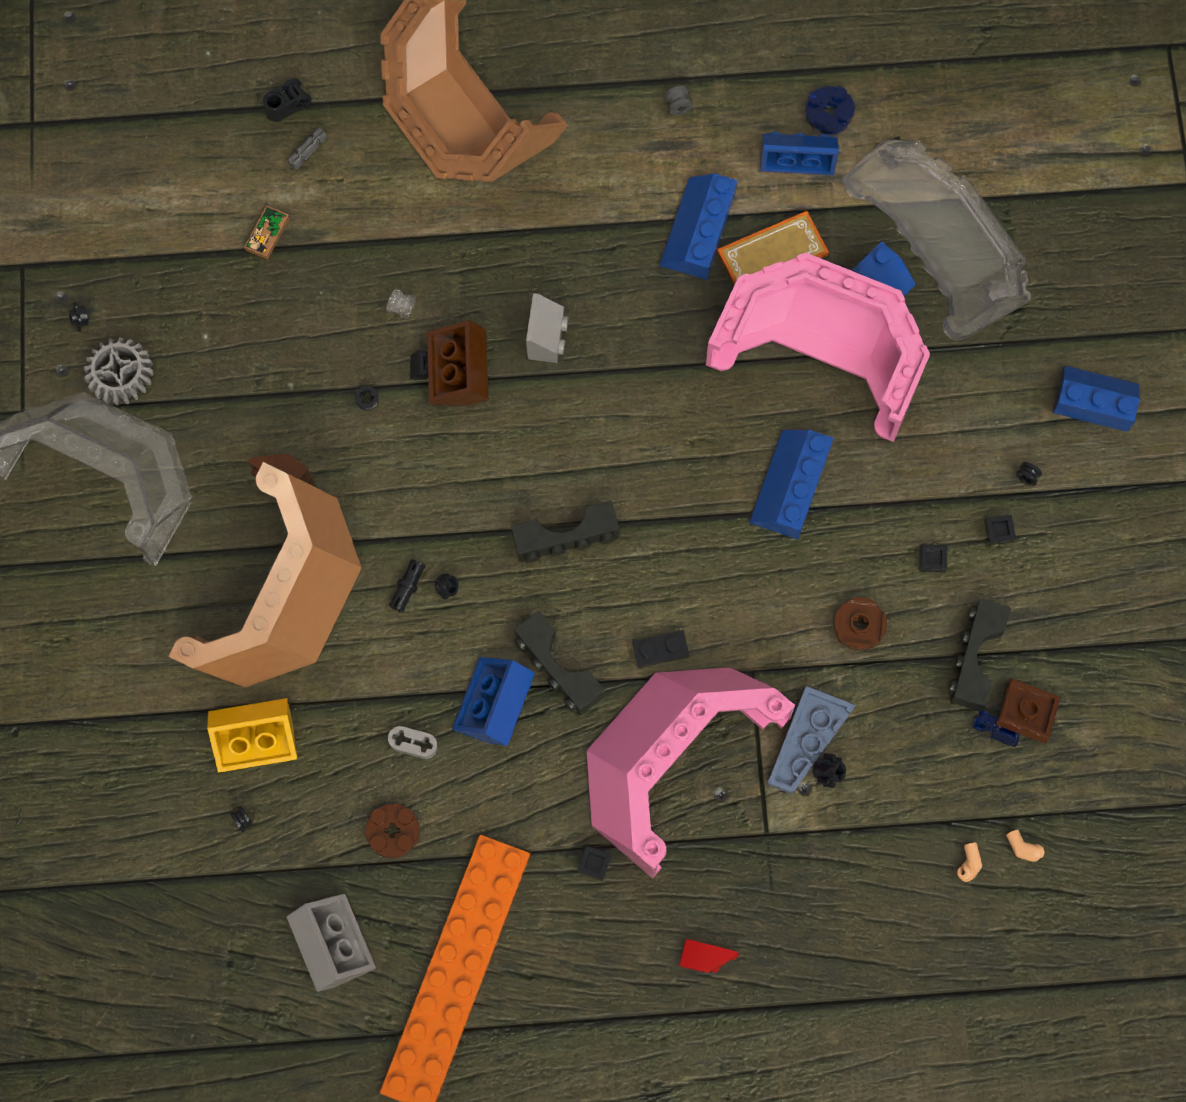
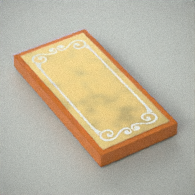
M807 211L717 249V254L734 286L739 276L750 275L772 264L795 259L797 255L808 253L821 259L829 255V251Z

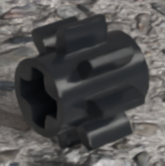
M824 753L823 759L818 758L815 761L813 775L817 779V783L823 784V787L835 788V782L841 783L844 780L846 766L842 762V758H836V754Z

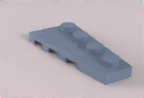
M806 686L767 785L793 794L856 705Z

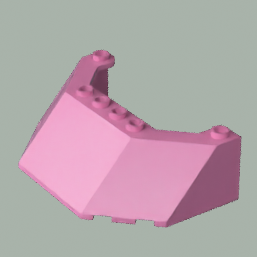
M803 253L797 255L795 259L783 263L781 261L764 267L763 270L738 277L708 342L706 365L719 371H726L734 365L740 352L773 341L866 379L879 408L874 422L875 432L880 437L894 442L930 353L920 337L917 324L912 314L909 313L905 304V298L900 290L811 254Z
M730 667L656 672L587 750L592 827L651 878H654L662 868L659 863L665 857L666 845L660 837L651 831L648 792L718 712L740 710L762 730L769 723H777L782 729L790 720L795 705L775 688Z

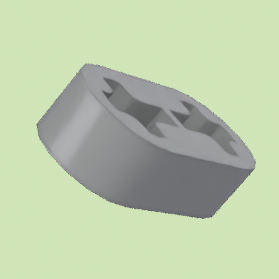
M398 726L394 727L388 734L389 745L397 752L429 759L438 751L437 741L429 733ZM400 733H404L405 739L411 740V743L401 742L399 746L393 738L394 736L399 737ZM425 740H429L430 745L433 747L432 749H427L426 752H422V748L415 745V742L425 743Z

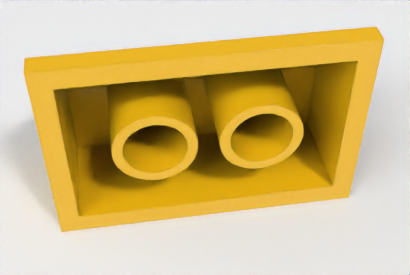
M288 698L208 711L207 729L218 773L297 759L293 721Z

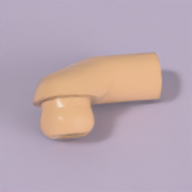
M1018 829L1006 834L1018 858L1034 862L1044 856V848L1039 844L1034 845L1024 842Z
M976 842L964 845L967 859L957 870V876L965 882L973 880L982 868Z

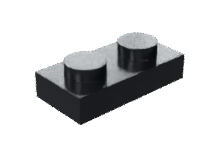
M684 630L632 641L638 668L689 658Z

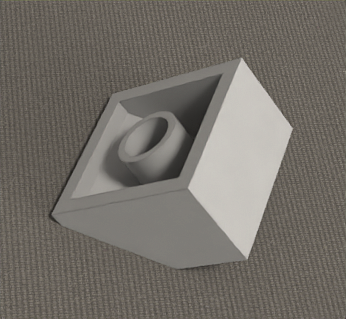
M534 293L526 338L528 360L558 363L559 354L564 355L565 340L561 338L562 331L567 332L569 316H564L563 306Z

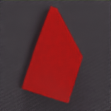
M686 939L679 966L704 973L711 971L716 973L720 970L721 966L732 959H737L739 953Z

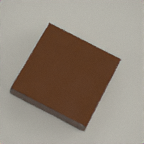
M1010 678L996 725L1046 744L1050 738L1061 697Z

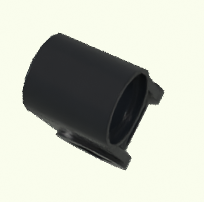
M298 78L286 81L283 85L267 92L263 97L266 117L273 122L282 121L293 113L303 110L312 101L311 96L307 93L305 94L301 88V82ZM273 105H280L276 108H271Z

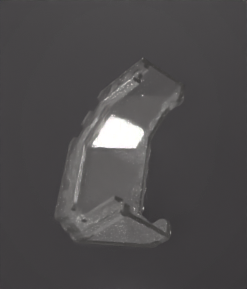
M882 140L841 180L846 186V192L852 198L868 199L894 219L898 225L897 230L908 239L913 253L922 259L925 264V270L938 282L939 290L945 296H948L951 316L943 320L945 334L953 340L966 339L1032 300L1031 293L1026 291V287L1029 285L1028 273L1022 268L1026 264L1025 257L970 180L963 175L959 178L950 171L952 167L938 155L933 158L925 152L927 150L926 146L920 141Z
M85 392L16 413L0 422V477L2 479H7L27 443L35 440L123 482L133 513L125 529V536L132 545L141 549L144 554L142 559L156 567L193 501L172 433Z

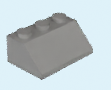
M345 894L304 904L287 916L317 992L337 987L376 969Z

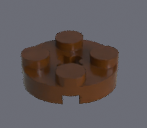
M856 597L848 600L837 610L834 618V631L838 641L850 649L859 651L876 647L884 637L887 629V618L884 611L882 612L881 608L877 606L878 604L868 598ZM858 618H863V623H866L868 626L858 630L853 625V622H857Z
M387 804L375 809L366 824L365 831L368 843L375 852L389 859L401 858L408 854L416 846L420 837V826L413 812L399 804ZM391 824H395L398 829L400 828V833H396L395 838H390V835L385 833Z

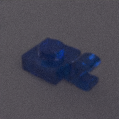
M985 711L979 712L973 728L979 731H992L990 738L1016 747L1021 734L996 725L998 715L994 717Z

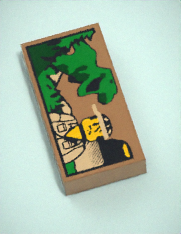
M266 206L245 245V250L268 260L290 219L289 215Z

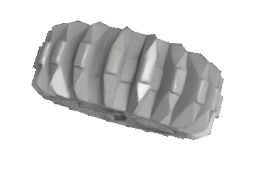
M119 337L117 343H114L113 339L109 338V345L105 346L100 342L99 346L101 349L99 351L92 349L94 357H87L86 361L89 365L84 366V371L87 374L85 381L89 383L88 388L91 392H95V396L98 399L103 397L105 403H109L113 399L115 405H119L121 399H123L126 404H129V398L132 396L135 400H138L137 393L139 391L146 394L144 385H151L152 381L148 377L154 376V372L151 369L153 362L151 359H148L150 355L147 351L143 350L141 344L135 345L131 339L125 343L121 337ZM119 356H129L135 360H122ZM118 364H119V366H120V373H119V374H120V378H119L118 375H117V374H118V370H119V369H118ZM102 382H116L119 387L107 386Z

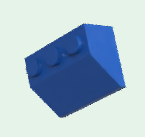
M779 132L763 134L760 171L834 175L839 154L837 137L825 134L818 136H806L802 133L782 135Z
M883 242L879 243L852 270L900 290L903 296L916 285L902 259Z
M1064 366L1053 413L1128 432L1134 424L1140 400L1139 384Z
M479 657L452 730L490 744L508 746L535 673L514 660Z

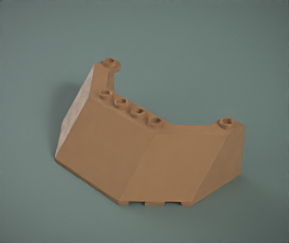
M404 0L380 34L381 45H384L385 60H381L382 80L386 82V95H383V106L436 178L491 182L555 143L568 126L558 113L551 112L545 114L538 124H532L530 120H523L521 123H518L516 119H510L459 51L458 14L465 6L467 0Z
M264 462L256 475V484L261 491L276 498L288 531V536L243 629L240 632L214 641H209L198 635L195 639L192 637H182L175 642L168 656L193 669L243 687H248L316 663L362 568L338 499Z

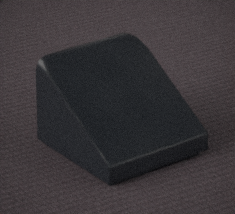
M418 350L411 355L410 379L428 380V352Z

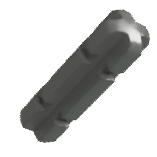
M316 128L311 133L312 137L308 136L296 149L297 152H293L287 158L291 167L298 169L303 164L302 161H306L319 147L318 144H322L327 139L326 133L321 128Z

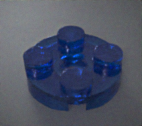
M825 86L811 92L805 108L808 124L813 129L815 127L826 135L843 132L851 123L855 112L853 99L842 86ZM827 106H832L835 108L834 114L830 115L828 111L824 112L823 109H826Z

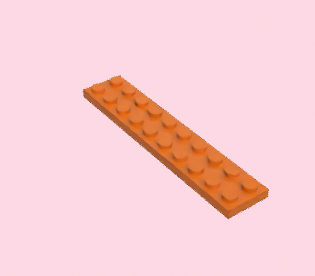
M483 835L479 836L380 1094L400 1102H437L530 858V853Z

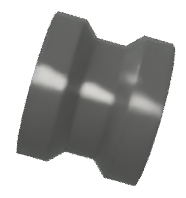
M685 86L673 87L664 94L665 101L669 103V113L673 116L685 114L693 107L692 101L687 97L688 90Z

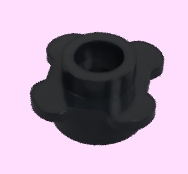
M74 302V307L72 310H69L71 325H76L77 331H81V326L88 325L87 311L84 305L78 306Z

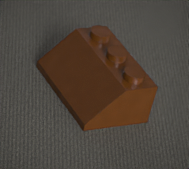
M467 320L427 332L429 403L435 405L469 406L489 400L486 329Z

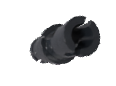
M410 560L403 578L397 582L398 588L391 603H389L390 608L395 611L399 609L398 612L404 613L412 593H416L418 589L416 585L426 567L423 563L418 561L416 564V560Z

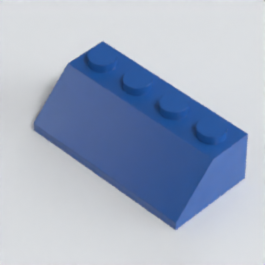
M715 173L689 177L660 263L661 267L708 280L736 195L738 180Z
M812 430L782 431L750 520L751 524L797 540L799 539L831 449L833 437Z

